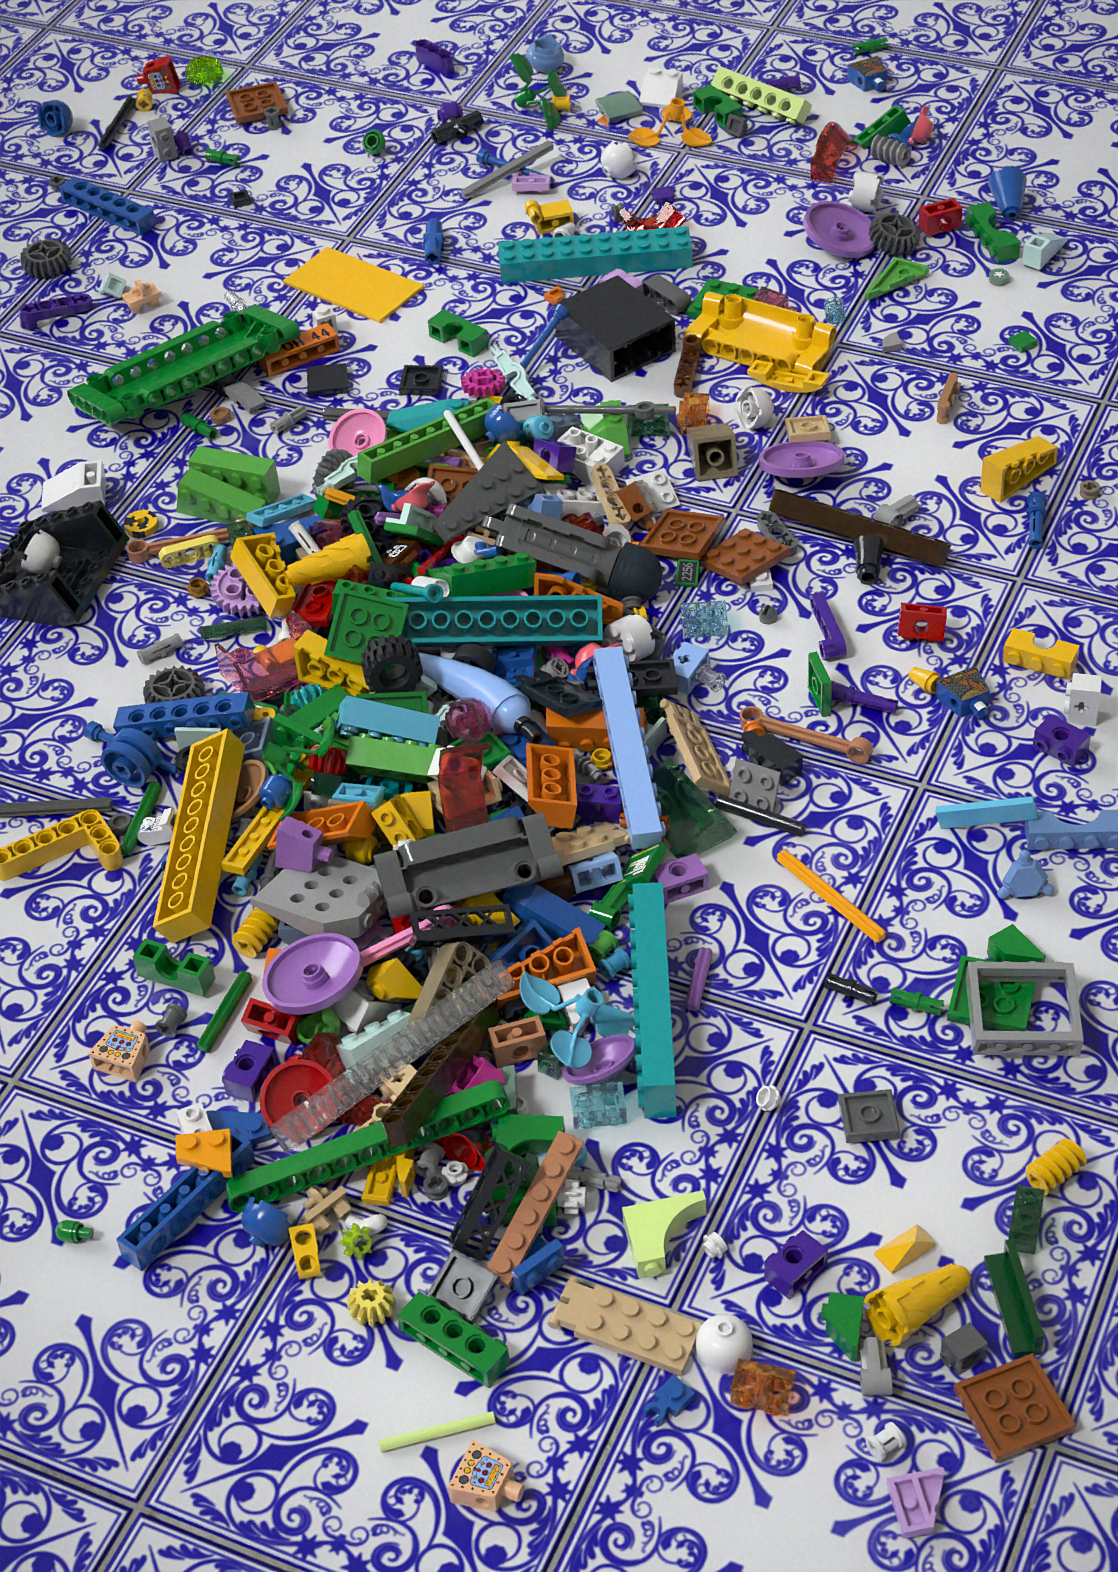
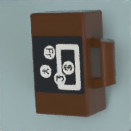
M400 538L380 557L384 564L409 566L419 559V553L423 549L418 539Z

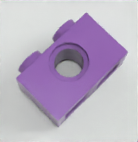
M697 853L658 865L651 877V883L663 882L664 905L709 890L708 872Z

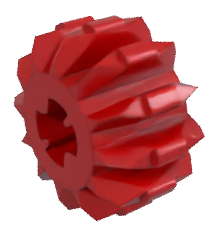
M315 745L311 750H315L320 745ZM330 745L321 759L318 758V755L309 754V767L319 773L344 774L347 772L346 758L348 751L344 748Z

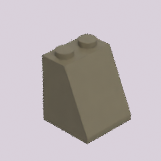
M728 423L686 428L688 451L696 481L738 476L735 434Z

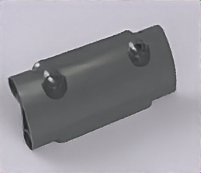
M543 812L519 819L517 817L503 818L401 845L397 850L373 855L391 919L410 915L411 912L433 910L442 905H449L515 887H528L534 882L564 875L559 854L555 853ZM527 869L531 876L523 879L518 876L517 871ZM422 894H429L433 900L429 904H423L420 902L419 897Z

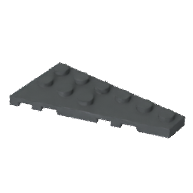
M504 441L435 520L432 527L446 543L481 525L485 516L494 518L506 512L509 503L519 505L535 497L536 494H541L544 488Z

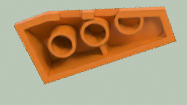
M534 574V596L602 595L558 575ZM602 595V624L608 625L623 618V604Z

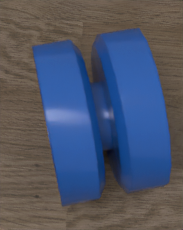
M124 728L114 737L113 742L105 748L100 759L102 766L114 780L131 788H139L144 785L150 774L159 766L162 754L156 742L148 735L134 728Z

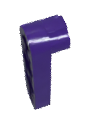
M77 294L24 304L19 308L20 327L33 330L37 326V320L89 311L92 309V297L88 294Z
M822 592L810 594L812 612L825 640L819 641L821 658L825 660L846 656L845 640Z

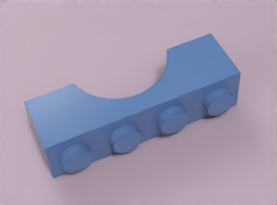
M536 478V480L543 487V482L540 479ZM542 491L541 494H536L535 497L519 504V506L560 520L563 501L557 495L543 494Z
M1101 810L1095 820L1083 825H1072L1062 822L1051 811H1038V819L1025 820L1027 849L1118 848V810Z

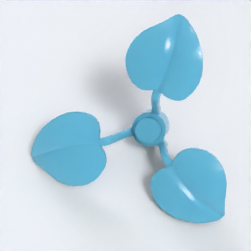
M526 971L521 976L519 987L521 998L525 1005L535 1013L545 1015L550 1009L558 1011L576 1002V1012L582 1018L573 1034L561 1030L556 1032L551 1038L553 1053L563 1064L572 1069L584 1067L591 1058L592 1050L590 1043L586 1039L577 1037L588 1017H591L590 1022L595 1024L596 1031L602 1037L626 1035L634 1022L633 1015L603 1004L604 997L595 988H589L582 996L577 994L574 998L559 1004V992L551 983L532 976Z

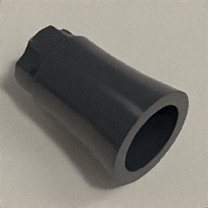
M863 535L858 537L853 544L856 557L857 579L862 584L870 585L871 583H876L879 579L884 542L878 536Z

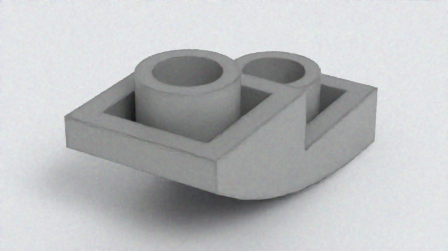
M242 381L223 388V391L233 403H240L248 413L265 406L266 401L263 397Z

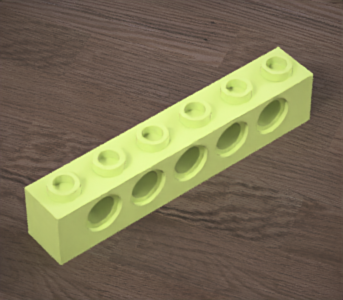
M719 66L711 85L737 103L740 100L749 108L755 106L762 113L767 114V112H771L773 117L780 120L782 117L786 118V121L792 125H796V123L803 125L812 107V104L801 97Z

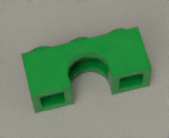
M709 84L693 91V107L703 114L714 112L715 123L722 128H726L729 114L743 117V106L713 85Z
M443 309L428 320L429 337L442 343L457 338L458 351L474 358L489 346L488 331L449 311Z
M144 939L132 956L139 977L203 997L216 979L210 958L189 952L183 962L171 956L167 945Z

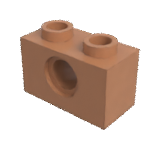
M539 1015L488 1028L490 1048L497 1068L548 1054L546 1034Z

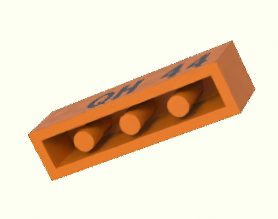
M328 323L303 331L299 338L282 345L280 351L271 354L266 353L262 359L258 360L259 366L268 377L338 352L340 351L338 334Z

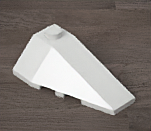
M543 483V494L557 495L563 501L561 519L570 513L576 514L580 521L606 515L597 493L592 494L586 491L585 488L578 487V491L565 489L566 485L559 483ZM609 502L613 506H618L614 502Z

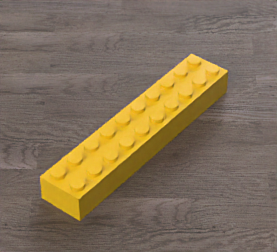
M228 728L192 744L190 748L153 928L171 943L205 931L211 926L222 869L221 862L224 859L245 744Z

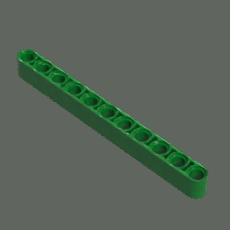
M491 1080L442 1098L413 1139L399 1147H392L390 1145L382 1123L378 1122L232 1177L225 1184L229 1207L233 1212L242 1213L250 1197H255L254 1203L257 1205L261 1200L270 1203L501 1116L510 1108V1101L502 1082Z

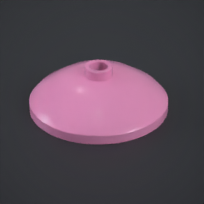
M360 408L349 411L341 416L332 427L329 435L330 451L332 449H343L351 453V455L357 456L358 452L386 441V424L380 415L373 410Z

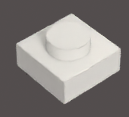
M770 569L749 581L751 593L773 591Z

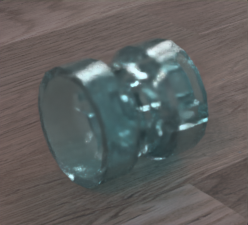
M835 296L825 300L824 311L827 322L830 324L841 323L845 319L842 299Z

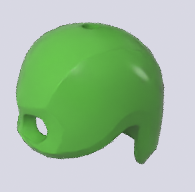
M327 1007L303 1018L297 1026L296 1033L298 1038L306 1045L325 1049L336 1042L340 1034L341 1023L337 1014L330 1007Z

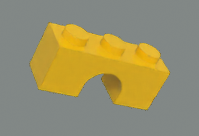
M1016 628L1012 629L1004 645L1003 662L1067 680L1070 679L1078 663L1080 645L1057 640L1053 647L1042 649L1034 645L1035 633Z

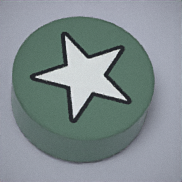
M997 268L989 272V282L991 284L1002 286L1008 283V271Z

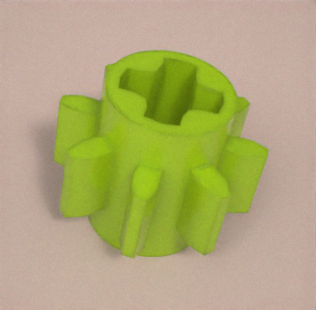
M352 1223V1229L342 1230L344 1235L338 1244L346 1247L344 1255L350 1257L354 1253V1257L360 1260L362 1259V1254L366 1252L372 1253L370 1247L371 1242H374L375 1238L367 1235L370 1232V1228L363 1226L360 1229L358 1224Z

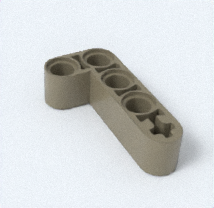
M466 942L445 943L442 945L409 1017L410 1030L415 1034L439 1032L463 978L473 979L488 976L491 970L489 959Z

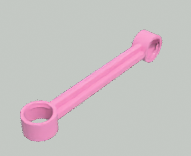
M442 905L435 908L434 910L452 909L453 907L450 905ZM451 916L444 917L441 921L448 928H454L458 924V921ZM427 919L419 923L420 931L431 930L434 926ZM412 927L361 951L363 967L409 945V940L413 935Z

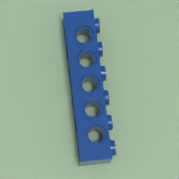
M74 176L59 186L64 203L142 236L156 226L153 209Z
M249 692L122 706L118 707L113 728L116 734L124 728H134L142 731L151 739L176 736L175 727L221 728V731L227 728L229 730L251 728L255 705Z
M231 1129L232 1177L244 1173L255 1162L251 1142ZM192 1166L116 1238L122 1258L140 1271H143L225 1191V1184L231 1178L224 1177L222 1172L211 1169L209 1172H205Z

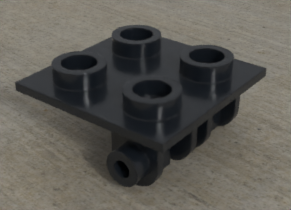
M370 562L367 585L391 590L390 586L393 582L406 584L405 579L411 578L412 567Z

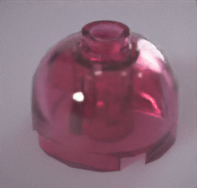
M335 519L319 520L308 529L309 535L321 550H323V547L340 541L339 539L347 536V533L342 532L343 526L340 525V521Z
M464 697L449 704L448 707L450 708L449 712L445 714V721L448 731L453 738L457 737L463 740V742H460L462 745L471 746L487 737L491 731L493 719L489 707L482 700L475 697Z

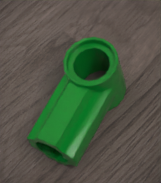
M620 882L613 884L601 902H594L589 915L606 924L607 929L614 930L619 923L622 910L628 904V894H632V891Z

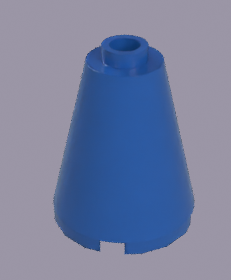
M1005 166L1001 167L1002 170L998 172L995 170L989 177L988 183L1002 216L1005 219L1013 220L1018 218L1022 211L1027 176L1019 167Z

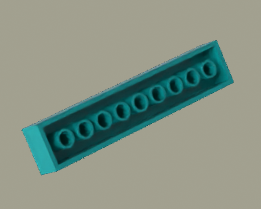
M689 226L498 242L501 283L607 275L615 269H621L626 273L693 268Z
M602 595L443 597L437 603L428 602L424 597H385V599L409 604L402 636H404V640L410 639L417 648L460 647L463 644L469 643L482 647L527 645L586 646L591 642H595L598 645H602L603 642Z
M663 882L633 884V894H628L629 909H634V911H629L630 929L635 928V930H630L631 948H636L631 949L632 968H636L632 969L633 1006L638 1008L634 1009L635 1028H640L635 1029L636 1049H641L636 1050L639 1108H644V1119L676 1117L675 1071Z

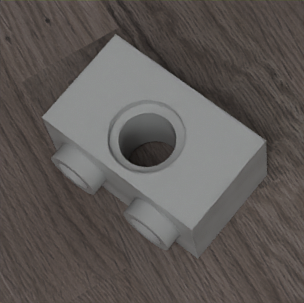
M163 116L148 121L153 153L162 163L178 158L172 126Z

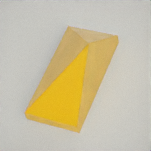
M916 1224L875 1251L874 1256L891 1274H894L935 1247L936 1243Z

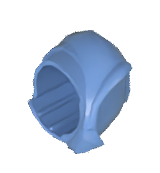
M545 34L530 44L526 52V58L531 63L533 69L547 73L550 70H556L563 64L564 52L561 45L552 35Z

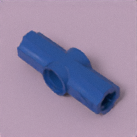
M430 218L426 223L425 233H423L424 258L430 265H437L441 261V254L444 249L442 222L437 218Z

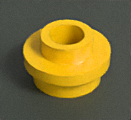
M596 749L590 757L594 766L601 770L608 769L613 765L611 761L613 756L608 749Z

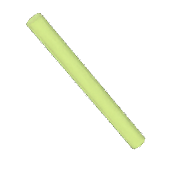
M492 1411L378 1441L380 1450L383 1452L496 1422Z

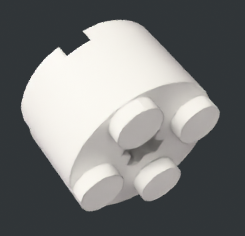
M863 171L855 172L853 177L854 189L850 191L848 202H851V206L860 211L876 213L875 208H879L884 188H881L880 184L881 182L884 183V176Z
M630 614L606 626L601 646L605 648L619 643L622 646L623 655L628 656V661H639L652 654L655 648V639H651L650 633L653 631L649 623L640 615Z

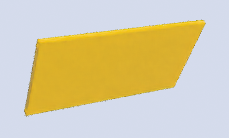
M330 247L324 248L283 280L285 285L378 323L383 322L424 288L423 284Z

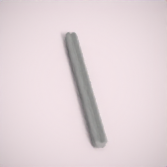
M548 140L462 189V197L465 200L471 198L554 149L552 142Z

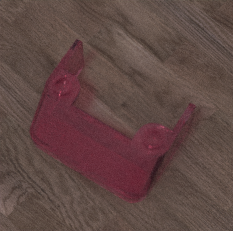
M293 610L289 611L291 623L289 635L291 638L255 654L244 647L236 648L229 653L219 643L214 644L220 674L239 692H249L253 702L262 701L303 682L298 679L293 645L307 629L312 632L313 630Z

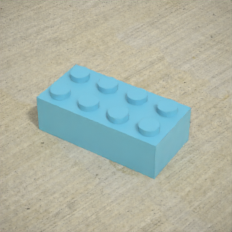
M347 695L340 703L335 731H340V735L350 738L351 735L359 736V733L372 735L373 739L382 740V737H390L396 739L398 743L405 744L406 740L420 743L419 746L428 747L429 744H435L440 716Z

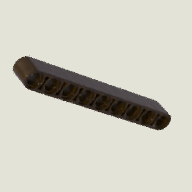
M774 489L768 509L771 512L855 539L863 535H875L883 540L884 548L940 566H946L952 545L936 538L780 489Z
M482 993L472 999L382 1116L381 1123L392 1147L405 1145L413 1139L488 1038V1028L496 1027L502 1017L493 993Z

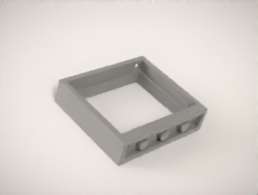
M1035 961L968 962L966 986L973 1055L1080 1056L1084 1040L1073 963ZM978 981L1065 982L1071 1032L983 1031Z

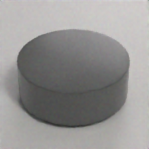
M126 813L115 814L109 819V828L114 835L124 836L132 818Z

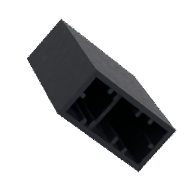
M619 275L602 283H597L591 288L559 302L571 314L566 320L559 322L555 327L556 338L610 382L676 352L675 318Z

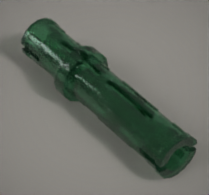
M264 615L225 623L219 621V624L199 626L201 640L217 637L224 639L229 635L267 630L268 627Z

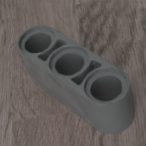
M658 274L642 282L644 295L672 315L687 309L692 303L686 291Z

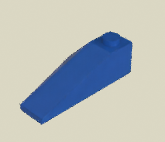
M535 883L528 887L507 889L503 895L502 903L510 905L511 912L520 920L519 924L525 919H535L548 936L554 940L560 937L564 938L571 934L572 930L580 927L585 943L588 946L599 938V933L605 930L607 926Z
M525 919L515 928V933L508 942H501L487 957L491 963V970L488 976L485 978L467 979L466 981L476 982L478 986L484 987L486 992H490L491 977L517 962H523L531 957V954L534 952L542 951L552 945L553 940L535 919Z

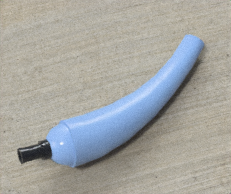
M419 653L423 675L435 681L438 688L443 689L465 703L499 733H518L523 735L531 744H539L542 741L543 734L533 726L531 720L532 712L529 698L509 682L469 664L449 658Z

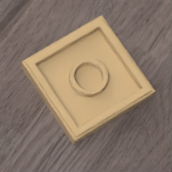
M825 415L785 419L789 443L831 440V430Z

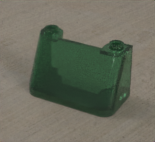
M670 756L653 771V778L650 779L651 783H656L657 797H655V802H660L661 816L670 817V825L666 824L670 828L666 831L665 839L672 846L669 851L676 859L695 853L698 855L732 838L738 832Z

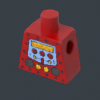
M171 55L147 62L144 66L143 74H137L136 76L137 83L139 85L147 84L151 93L175 94L178 93L181 85Z

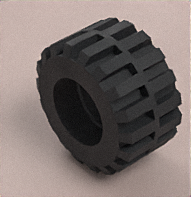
M390 634L386 638L384 636L379 637L377 641L374 639L370 642L371 646L365 647V653L361 655V666L365 683L371 692H409V690L417 688L416 684H420L421 676H423L422 664L415 644H412L410 639L404 640V636L398 635V637H394V634ZM391 664H400L392 669H384Z

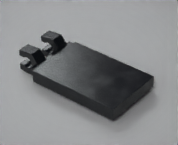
M674 659L629 661L627 673L632 674L633 687H631V691L636 692V697L678 695ZM594 666L586 667L588 692L600 698L596 676L592 677V675H595Z
M543 670L534 672V676L539 677V681H534L531 677L524 674L516 676V681H520L522 685L515 688L525 696L563 717L602 708V699L559 676L552 677L550 673Z

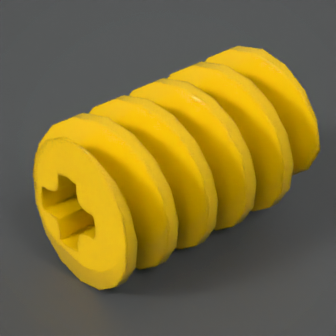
M254 907L247 919L244 920L242 926L232 936L234 948L245 957H257L256 952H261L262 945L267 944V938L272 937L273 932L278 929L281 920Z
M1067 1138L1061 1139L1050 1150L1045 1151L1042 1156L1037 1157L1034 1162L1026 1166V1177L1031 1187L1039 1195L1046 1196L1049 1194V1190H1054L1057 1184L1061 1185L1065 1178H1070L1072 1172H1078L1080 1165L1084 1167L1087 1164V1159L1083 1149L1078 1144Z

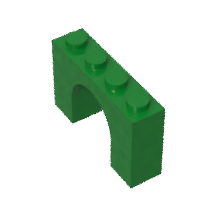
M503 1114L499 1116L498 1124H493L492 1138L496 1142L507 1146L509 1152L518 1156L532 1152L547 1153L559 1131L565 1133L564 1116ZM511 1160L507 1161L503 1169L506 1178L508 1177L507 1173L511 1166ZM505 1184L493 1189L491 1193L493 1202L505 1198L507 1194ZM518 1187L500 1225L510 1224L528 1188ZM557 1199L543 1224L545 1227H557L559 1209ZM493 1209L485 1212V1214L490 1215L491 1223L495 1218Z

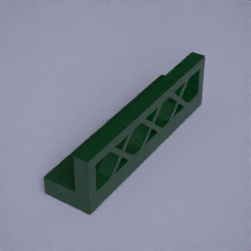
M1014 1239L1005 1240L1003 1253L984 1256V1266L1013 1359H1018L1032 1353L1034 1356L1042 1355L1044 1333Z

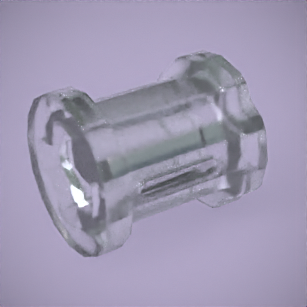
M704 664L696 673V681L700 684L708 685L713 692H718L726 682V675L722 672L717 673L711 669L710 665Z

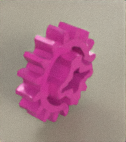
M489 367L484 370L483 368L479 370L473 369L471 373L466 372V376H462V390L464 394L468 393L469 396L474 395L476 398L483 396L486 398L487 395L494 396L495 392L501 393V389H505V376L503 372H498V369L492 370Z

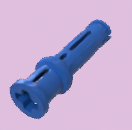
M1033 492L1027 498V504L1029 505L1027 517L1030 519L1028 544L1032 549H1039L1043 545V519L1046 517L1044 506L1047 503V498L1041 492Z

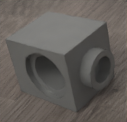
M969 1322L942 1338L940 1357L945 1366L952 1368L959 1376L986 1359L988 1343Z

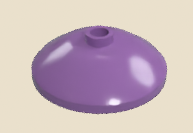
M611 1035L590 1043L592 1054L589 1062L580 1069H572L564 1064L562 1074L568 1083L578 1086H592L611 1082L633 1060L637 1050L635 1041L628 1035Z

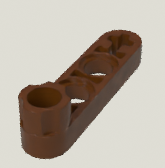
M695 334L683 337V348L673 384L674 395L678 398H687L692 394L701 358V340Z

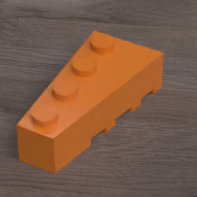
M546 707V728L549 737L558 747L578 748L581 751H592L599 748L611 749L603 708L563 717ZM635 707V709L640 710L641 722L638 723L639 727L644 728V734L646 735L647 719L644 708Z
M580 927L572 930L571 934L566 937H560L553 941L552 945L542 951L534 952L531 954V957L523 962H517L491 977L490 992L493 993L501 1013L503 1005L509 1001L521 998L520 980L525 971L532 976L548 981L556 989L558 985L587 978L589 985L595 984L596 968Z

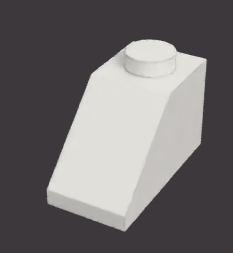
M587 978L558 985L559 1004L574 998L577 994L582 996L587 989L595 987H590ZM576 1002L562 1008L571 1034H573L582 1018L576 1012ZM588 1017L586 1019L577 1037H580L582 1035L585 1028L589 1024L591 1017Z

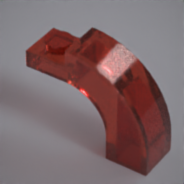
M668 201L656 214L648 218L636 217L624 207L619 212L623 218L622 222L626 225L628 231L674 228L682 226L687 220Z

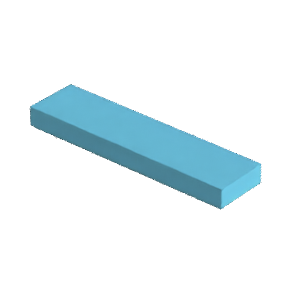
M301 493L248 512L246 514V521L263 528L312 510L316 499Z
M1033 796L936 806L935 810L941 829L1038 819V810Z

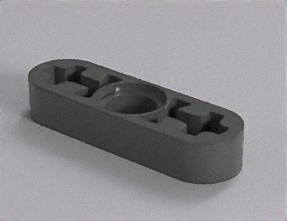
M771 511L759 513L757 516V527L765 537L783 545L785 542V546L790 547L791 555L788 557L794 556L797 553V540L775 513ZM779 532V533H782V534H781V535H773L772 533Z

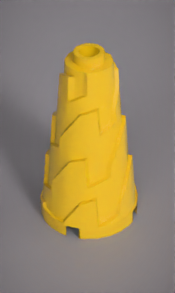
M358 532L339 539L340 541L323 547V550L307 555L302 560L288 565L287 570L284 571L287 583H292L293 586L310 583L314 585L331 580L335 582L338 579H356L369 576V557L371 553L363 534Z
M951 1263L935 1271L920 1274L913 1278L893 1283L883 1289H876L870 1292L864 1300V1305L870 1303V1309L864 1311L868 1323L881 1340H884V1342L888 1339L892 1340L889 1346H897L909 1339L910 1335L920 1329L923 1323L935 1316L940 1309L966 1291L965 1289L968 1288L971 1279L969 1271L964 1266Z

